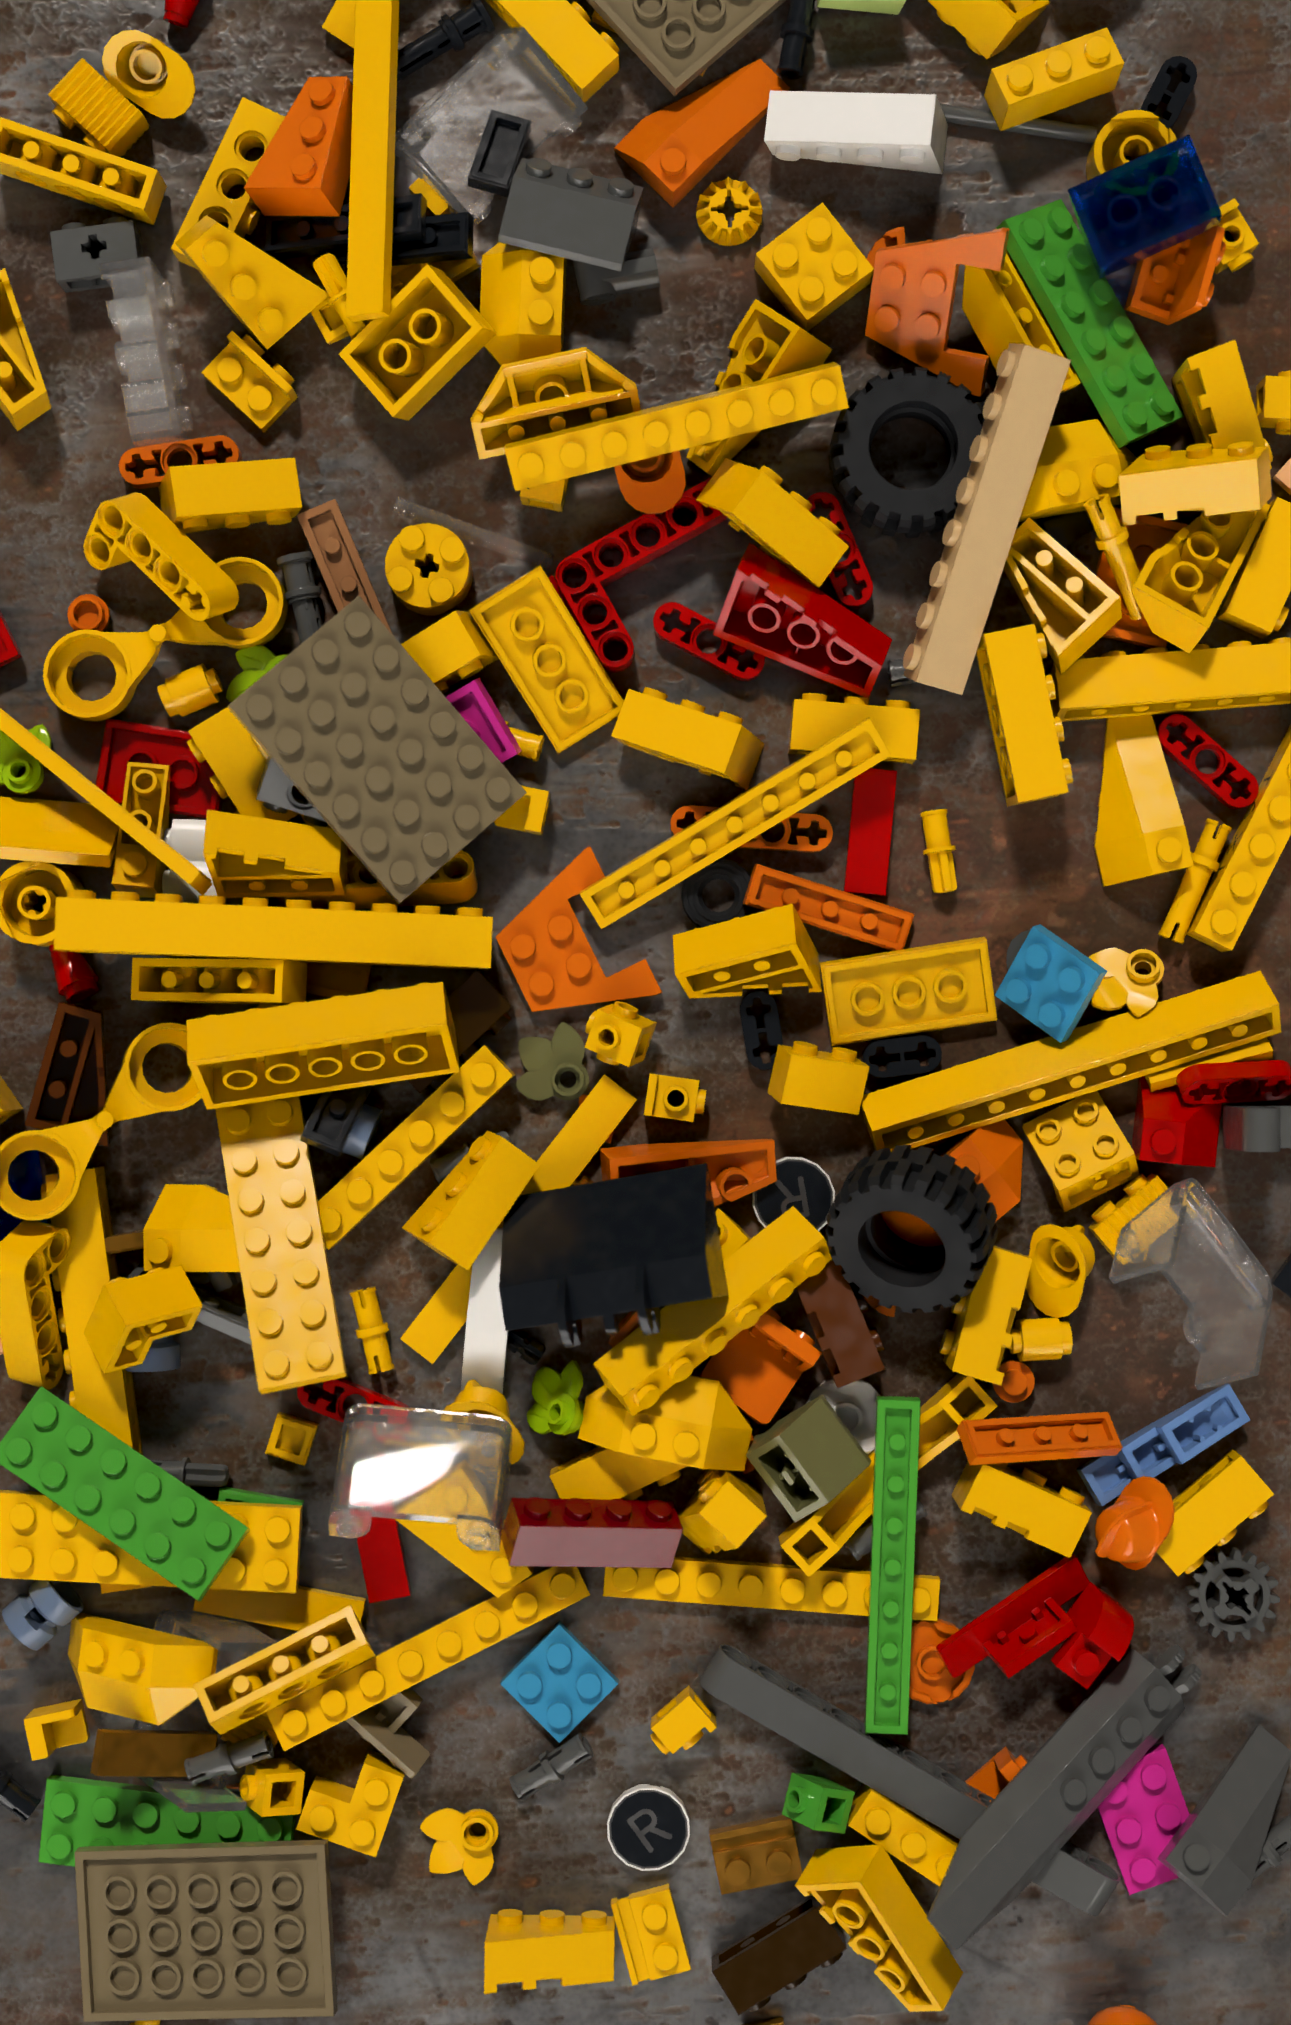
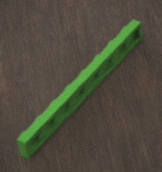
M877 1396L865 1733L908 1735L921 1403L919 1397Z

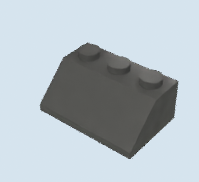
M521 158L513 175L498 242L621 272L636 234L644 187L634 185L631 181L624 178L608 179L592 175L590 171L583 168L567 169L551 165L549 161L542 158Z

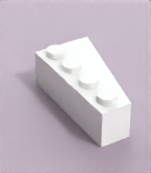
M770 90L764 141L772 155L785 161H797L802 158L942 174L948 124L936 94Z

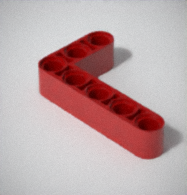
M712 477L683 492L682 498L673 508L659 514L645 513L564 558L558 564L555 575L556 582L593 652L605 670L619 673L630 667L634 660V645L604 587L728 519L719 510L709 506L706 508L696 500ZM682 508L690 509L696 515V520L689 526H680L673 520L674 513ZM646 528L653 529L659 534L660 539L654 546L644 547L636 540L638 533ZM616 549L623 555V560L618 566L607 567L600 562L601 554L605 550ZM580 569L587 576L585 583L577 588L567 586L563 582V578L569 570ZM593 605H599L607 611L605 620L596 625L586 622L583 618L585 610ZM614 641L621 642L627 647V654L622 660L611 661L604 655L606 645Z

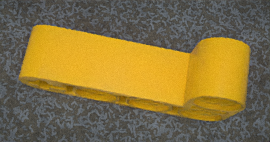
M135 492L104 501L98 506L83 545L85 557L92 567L97 570H105L132 561L194 621H203L236 608L239 601V592L234 581L145 495Z
M24 1220L0 1241V1338L9 1378L39 1388L42 1386L46 1390H50L61 1379L64 1360L49 1275L67 1257L71 1245V1235L69 1230L64 1227L41 1221Z

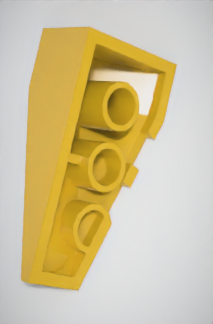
M1266 503L1259 510L1205 516L1204 510L1198 518L1186 528L1183 527L1162 548H1158L1148 557L1130 591L1153 634L1190 654L1209 629L1271 505Z

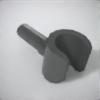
M204 1272L198 1275L187 1276L192 1285H203L211 1282L215 1293H219L237 1284L233 1272Z

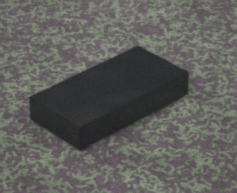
M491 110L468 176V187L508 197L513 175L520 163L531 132V120Z

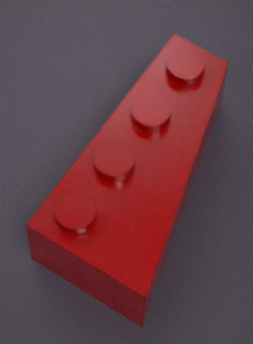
M749 543L736 570L713 632L714 636L865 698H869L892 642V639L751 543Z

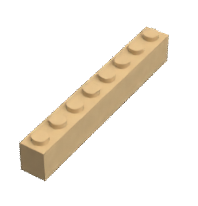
M1009 343L1008 349L1004 350L1001 354L996 368V374L999 378L994 393L989 394L983 407V417L985 418L981 434L977 435L973 440L970 448L969 459L972 462L967 478L964 477L957 488L956 502L958 506L954 518L948 521L943 532L942 542L945 544L940 561L934 564L930 573L929 584L932 587L927 603L924 602L921 605L916 617V626L919 628L914 643L907 647L904 654L903 667L905 671L903 676L915 682L963 695L1068 372L1070 359L1025 344Z

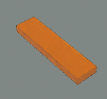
M760 864L754 865L743 901L744 905L763 911L793 903L802 923L889 951L904 949L914 917V913Z
M1109 1412L962 1420L956 1428L969 1465L1116 1456L1123 1448Z

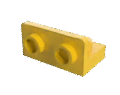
M231 331L226 336L229 344L201 373L265 433L298 398L291 386L295 380L278 363L273 367L267 364L261 358L265 351L249 335L246 334L241 339L234 331Z

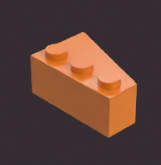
M347 76L309 77L244 186V189L264 216L340 217L349 181L351 162L353 85Z

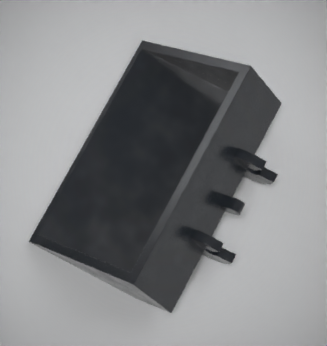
M707 1163L519 1195L503 1220L499 1291L505 1331L558 1323L559 1333L565 1348L581 1345V1319L603 1316L606 1334L619 1333L617 1313L637 1310L639 1323L644 1335L660 1333V1306L728 1296Z

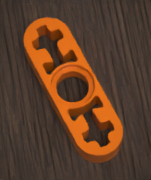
M227 436L202 437L131 448L121 456L119 471L126 482L134 488L159 487L165 475L160 476V471L157 468H149L143 470L142 478H138L134 472L130 471V468L136 466V459L141 458L146 465L159 464L155 456L161 454L160 464L166 474L170 467L169 463L172 455L179 451H185L191 455V465L201 464V459L196 451L202 448L203 455L208 457L217 455L218 447L224 446L228 453H232V456L227 457L225 462L242 461V453L237 444ZM214 459L203 460L204 464L218 463Z

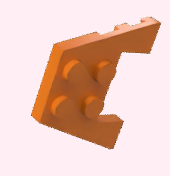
M999 228L993 229L990 232L957 235L953 238L919 241L878 249L875 255L865 336L923 368H927V370L936 375L942 372L951 376L950 383L958 387L963 384L971 391L970 394L980 397L985 389L990 355L947 347L959 265L1001 271L1004 268L1010 229Z
M590 846L585 848L496 936L497 942L532 1012L655 996L662 993L646 959L606 977L569 903V899L579 895L580 891L605 877Z

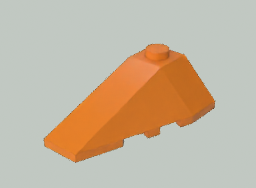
M758 59L643 118L614 147V151L674 208L767 114L770 90L789 91L790 87L761 59Z
M773 1139L653 1143L600 1149L602 1181L707 1163L714 1207L727 1201L733 1202L777 1182L775 1141Z

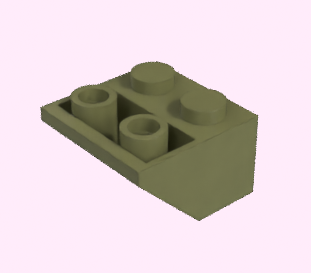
M823 1394L758 1432L746 1453V1457L794 1522L801 1520L831 1502L871 1464L868 1455Z

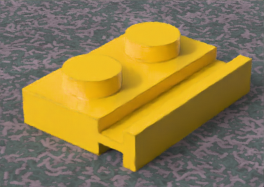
M670 1884L631 1893L624 1898L617 1899L616 1897L611 1899V1908L632 1986L647 1979L652 1981L691 1970V1962Z

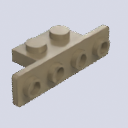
M411 1688L345 1720L358 1732L362 1739L370 1742L389 1759L396 1769L401 1770L409 1778H413L419 1772L430 1756L429 1751L401 1727L423 1701Z

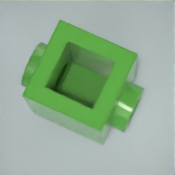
M792 1773L782 1815L815 1831L845 1834L855 1791L823 1776Z

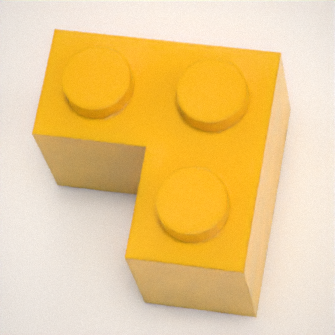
M182 1265L167 1269L162 1267L154 1268L146 1274L131 1278L118 1277L104 1284L84 1330V1335L103 1373L107 1374L143 1364L153 1340L192 1330L203 1305Z
M369 1750L355 1789L316 1775L306 1798L296 1830L376 1858L405 1773L396 1769L383 1754Z

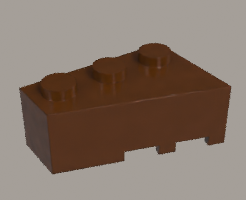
M64 1001L59 1002L25 1121L26 1126L41 1130L88 1120L103 1110L108 1097L103 1012ZM109 1128L101 1135L97 1143L98 1145L109 1146Z
M831 1259L819 1274L807 1278L796 1287V1290L838 1389L885 1370L879 1355L885 1349L876 1327L868 1329L862 1315L869 1312L863 1295L858 1292V1289L852 1291L850 1284L840 1273L842 1266H836L833 1259Z

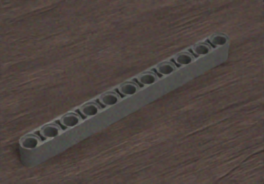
M726 1644L719 1646L699 1680L700 1685L712 1696L958 1839L961 1838L966 1829L994 1800L992 1797L967 1784L964 1780L888 1736L865 1733L864 1722L732 1646ZM1067 1841L1032 1882L1090 1915L1098 1916L1119 1883L1120 1876L1105 1862Z

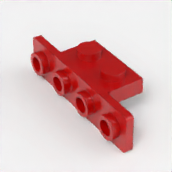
M1074 1554L1071 1555V1558L1064 1557L936 1646V1650L953 1678H957L989 1656L1009 1679L1078 1630L1073 1620L1060 1606L1083 1591L1090 1583L1078 1558Z

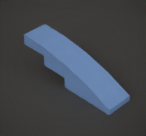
M1226 1383L1120 1441L1123 1448L1116 1456L1094 1457L1076 1468L1095 1503L1099 1506H1104L1118 1497L1133 1479L1142 1476L1154 1478L1176 1463L1183 1464L1250 1421V1418L1230 1384Z

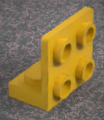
M1098 1091L1079 1096L1022 1126L1024 1134L1053 1182L1057 1200L1064 1212L1139 1175L1136 1155Z

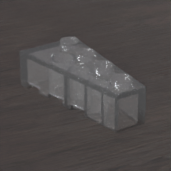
M150 256L99 263L101 279L106 280L111 286L114 300L106 301L108 317L112 320L115 333L121 335V341L115 343L114 350L121 375H128V382L122 383L121 388L131 442L136 447L188 440L187 431L193 430V419L189 405H183L181 390L187 389V378L184 365L177 364L175 349L181 348L182 344L177 322H171L170 307L176 306L171 281H165Z

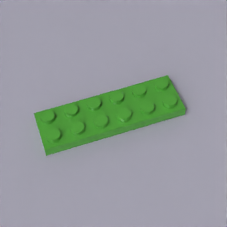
M1062 199L1008 218L995 229H1010L1007 251L1066 356L1071 360L1070 363L1118 448L1120 449L1164 429L1184 417Z
M42 1386L0 1442V1465L199 1602H201L250 1530L243 1523Z
M51 1774L46 1781L38 1862L75 1867L74 1852L83 1846L293 1841L296 1815L261 1817L244 1804L240 1798L212 1796L206 1793Z

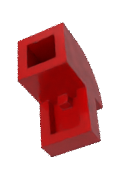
M1092 1582L1088 1584L1067 1612V1615L1073 1620L1078 1631L1065 1640L1051 1659L1057 1668L1086 1689L1090 1687L1112 1657L1118 1662L1122 1659L1129 1647L1134 1631V1620L1130 1612Z

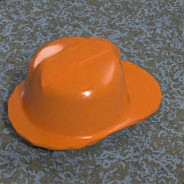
M680 451L614 467L619 488L625 501L637 511L646 514L663 513L673 508L682 498L686 480Z
M1142 1476L1133 1479L1123 1489L1115 1503L1104 1509L1096 1520L1095 1537L1098 1546L1095 1553L1097 1556L1120 1562L1124 1567L1132 1570L1145 1568L1152 1561L1174 1523L1175 1508L1172 1496L1166 1486L1156 1478Z

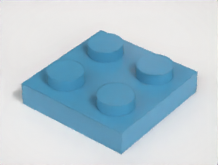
M1039 924L1031 928L995 996L1062 1043L1069 1039L1107 970Z
M559 1621L501 1679L500 1684L560 1743L619 1684V1679Z

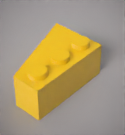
M208 215L175 242L252 337L267 350L329 296L325 290Z
M3 268L0 270V409L15 429L19 431L52 407L6 269Z
M1236 340L1188 357L1171 378V381L1196 444L1208 443L1212 445V449L1228 448V445L1232 443L1249 441L1254 443V447H1269L1271 470V462L1273 461L1272 451L1269 443L1262 435Z
M1249 441L1232 443L1228 445V448L1212 449V445L1208 443L1190 445L1186 447V450L1171 451L1168 445L1148 447L1144 453L1118 476L1123 526L1136 524V518L1139 515L1163 513L1164 521L1177 519V511L1205 510V516L1259 510L1272 497L1269 447H1254V443Z
M295 458L171 466L158 487L162 512L185 534L219 528H242L259 522H267L268 525H282L291 522L292 517H295L302 509Z
M1030 517L1016 529L1003 569L1032 623H1035L1037 632L1043 633L1047 650L1062 675L1122 618L1121 599L1116 592Z
M645 687L643 693L628 689L611 735L613 738L625 746L672 763L675 761L699 769L698 772L704 775L711 776V774L729 779L735 783V786L748 790L765 743L742 726L744 721L742 718L723 711L719 712L718 717L704 713L706 709L704 706L686 699H682L680 705L668 702L667 694L652 688Z
M207 810L203 855L218 896H224L225 898L345 896L348 852L346 844L332 828Z
M793 903L673 935L675 976L689 999L742 996V989L768 988L769 995L782 994V987L808 986L809 993L822 992L818 951Z
M993 1246L992 1253L975 1288L968 1296L961 1297L960 1302L952 1306L951 1312L957 1314L952 1330H945L939 1353L945 1354L943 1361L951 1371L999 1386L1002 1385L1004 1373L999 1372L1005 1348L1010 1349L1014 1335L1010 1334L1016 1311H1019L1021 1308L1032 1258Z
M466 1461L396 1507L391 1516L497 1598L533 1574L535 1566H509L501 1539L505 1519Z
M967 1462L952 1492V1497L960 1510L971 1515L975 1511L992 1519L991 1523L1003 1529L1008 1527L1024 1535L1026 1539L1071 1558L1092 1514V1511L1083 1504L1084 1496L1064 1486L1058 1492L1045 1485L1047 1478L1028 1468H1024L1021 1474L1007 1467L1008 1463L969 1465V1462Z
M707 1469L697 1481L700 1485L697 1492L677 1513L683 1527L682 1534L705 1555H709L712 1551L719 1553L721 1549L724 1551L737 1549L767 1517L762 1493L738 1471Z
M503 1909L498 1911V1914H490L485 1938L484 1994L497 1993V1984L522 1982L523 1990L536 1989V1980L561 1979L560 1984L562 1986L614 1981V1916H607L605 1912L599 1910L585 1911L581 1916L565 1915L563 1911L554 1909L541 1911L540 1915H523V1912L517 1909Z

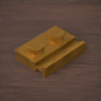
M784 1815L709 1830L721 1895L797 1880L803 1872L792 1819Z

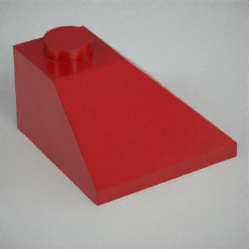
M1145 1076L1139 1077L1132 1138V1149L1136 1155V1160L1215 1167L1222 1103L1187 1104L1183 1101L1177 1085L1151 1092Z

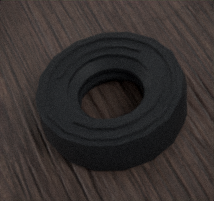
M722 858L716 860L684 880L681 899L685 913L691 922L700 928L736 917L750 915L754 908L744 905L743 901L751 877L745 868L733 860ZM712 880H725L734 889V902L725 911H712L703 902V889Z

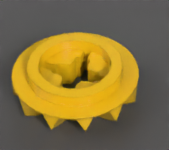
M727 177L722 181L711 182L709 187L699 196L696 208L698 226L702 233L716 244L723 246L742 244L754 236L762 221L763 208L758 192H755L746 181L740 182ZM727 196H731L734 208L741 209L742 211L735 213L732 227H728L725 214L718 213L717 209L724 208Z

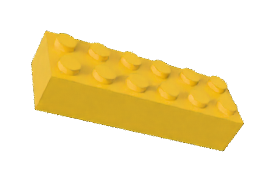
M443 982L419 983L415 986L390 990L378 989L370 993L350 996L338 995L330 999L292 1002L283 1006L263 1009L251 1008L243 1012L206 1015L202 1018L186 1020L187 1063L207 1110L460 1072L456 1029Z

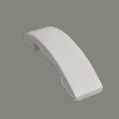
M503 1228L496 1229L472 1265L461 1390H464L469 1380L474 1379L482 1387H489L503 1394L509 1332L505 1331L499 1291Z

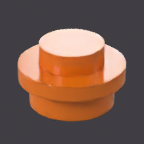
M84 594L72 601L67 616L70 626L75 631L91 629L103 632L110 621V610L106 602L100 597L93 594Z
M1009 1360L1000 1364L999 1372L1004 1373L1001 1386L992 1383L996 1394L1004 1401L1010 1403H1018L1027 1399L1035 1385V1378L1031 1369L1023 1362L1017 1360Z

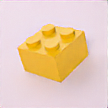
M823 202L758 251L755 255L754 264L756 272L793 320L807 332L869 285L874 270Z

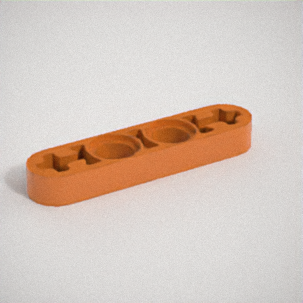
M682 806L672 815L670 822L672 834L675 835L683 830V828L677 827V821H683L686 814H694V821H698L719 807ZM795 813L781 821L784 827V835L781 840L773 843L767 842L760 834L738 848L816 853L824 850L829 845L833 837V829L829 820L821 815ZM789 820H798L796 829L803 830L809 829L811 822L818 823V829L825 831L826 836L825 838H819L817 845H810L809 838L806 836H796L797 845L788 844L791 834Z

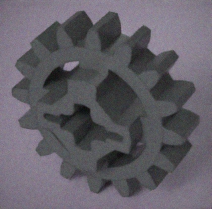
M1231 1547L1227 1557L1219 1548L1214 1549V1561L1210 1562L1205 1558V1561L1202 1563L1204 1568L1201 1572L1195 1570L1189 1573L1196 1580V1584L1185 1586V1591L1195 1597L1194 1600L1187 1603V1607L1191 1612H1200L1196 1616L1195 1621L1200 1627L1209 1624L1208 1632L1211 1636L1216 1638L1223 1630L1224 1637L1229 1642L1234 1641L1236 1632H1240L1246 1640H1250V1629L1255 1626L1261 1632L1266 1630L1261 1621L1264 1616L1271 1619L1276 1617L1275 1613L1269 1609L1270 1603L1280 1602V1597L1270 1591V1589L1278 1585V1581L1273 1576L1265 1577L1271 1568L1264 1561L1256 1564L1257 1556L1251 1551H1248L1242 1559L1241 1552L1236 1547ZM1233 1567L1242 1568L1236 1574L1224 1573L1222 1571ZM1211 1581V1595L1206 1598L1207 1586ZM1223 1582L1230 1588L1233 1587L1235 1589L1238 1599L1242 1602V1606H1239L1229 1598L1226 1588L1222 1585ZM1259 1590L1258 1601L1256 1603V1606L1253 1607L1254 1593H1256ZM1229 1615L1242 1617L1233 1621L1224 1620Z

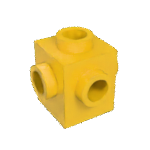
M616 1001L597 1009V1011L595 1010L591 1014L585 1028L586 1034L589 1035L584 1048L596 1052V1058L610 1065L623 1064L631 1067L644 1061L657 1022L637 1014L638 1009L628 1003Z

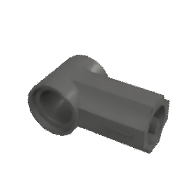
M653 248L628 253L621 272L573 261L580 303L584 306L601 305L613 301L620 294L660 287Z

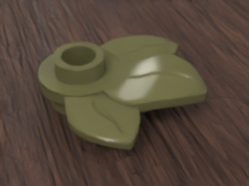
M561 1022L554 1032L552 1041L540 1037H525L519 1040L520 1059L528 1070L515 1083V1087L527 1098L542 1101L552 1096L562 1100H574L585 1093L589 1084L588 1071L582 1064L585 1045L578 1032L572 1026ZM571 1071L575 1074L576 1083L573 1087L567 1088L562 1085L560 1078L564 1072Z

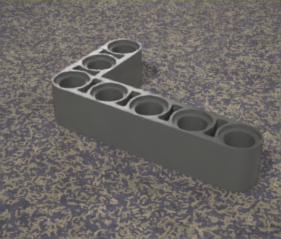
M1291 1105L1223 1106V1148L1242 1152H1281V1148H1291Z

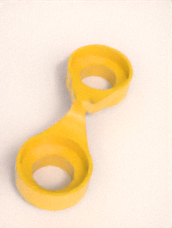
M231 557L219 561L216 564L236 585L244 583L253 584L264 591L267 608L260 622L246 629L234 628L227 624L223 614L203 621H194L180 608L170 620L160 625H153L150 630L145 632H101L91 629L74 631L59 639L47 654L43 668L46 691L60 709L78 719L103 721L112 718L122 712L132 700L137 685L156 661L163 641L190 645L228 646L234 649L249 648L257 645L263 646L271 641L280 632L286 620L288 603L285 597V589L276 575L266 565L257 560L247 557ZM92 655L106 656L115 668L116 680L114 687L102 699L95 701L81 699L74 691L72 683L74 669L85 657Z
M178 1023L156 1024L139 1033L130 1042L125 1051L121 1069L110 1090L104 1108L93 1118L43 1130L24 1131L9 1137L0 1145V1207L5 1212L16 1218L33 1221L48 1219L59 1214L75 1198L81 1177L101 1135L109 1127L119 1121L160 1112L179 1111L190 1107L202 1098L191 1070L188 1080L183 1087L169 1093L155 1090L147 1083L143 1076L142 1064L145 1055L151 1048L157 1045L169 1044L176 1046L187 1056V1028L185 1025ZM36 1150L47 1154L53 1159L58 1169V1180L56 1187L48 1196L41 1200L29 1201L20 1198L13 1192L8 1183V1170L11 1162L19 1154L25 1151Z

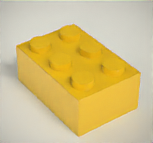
M426 264L391 300L390 317L372 319L339 353V356L392 417L409 421L497 332L443 270Z

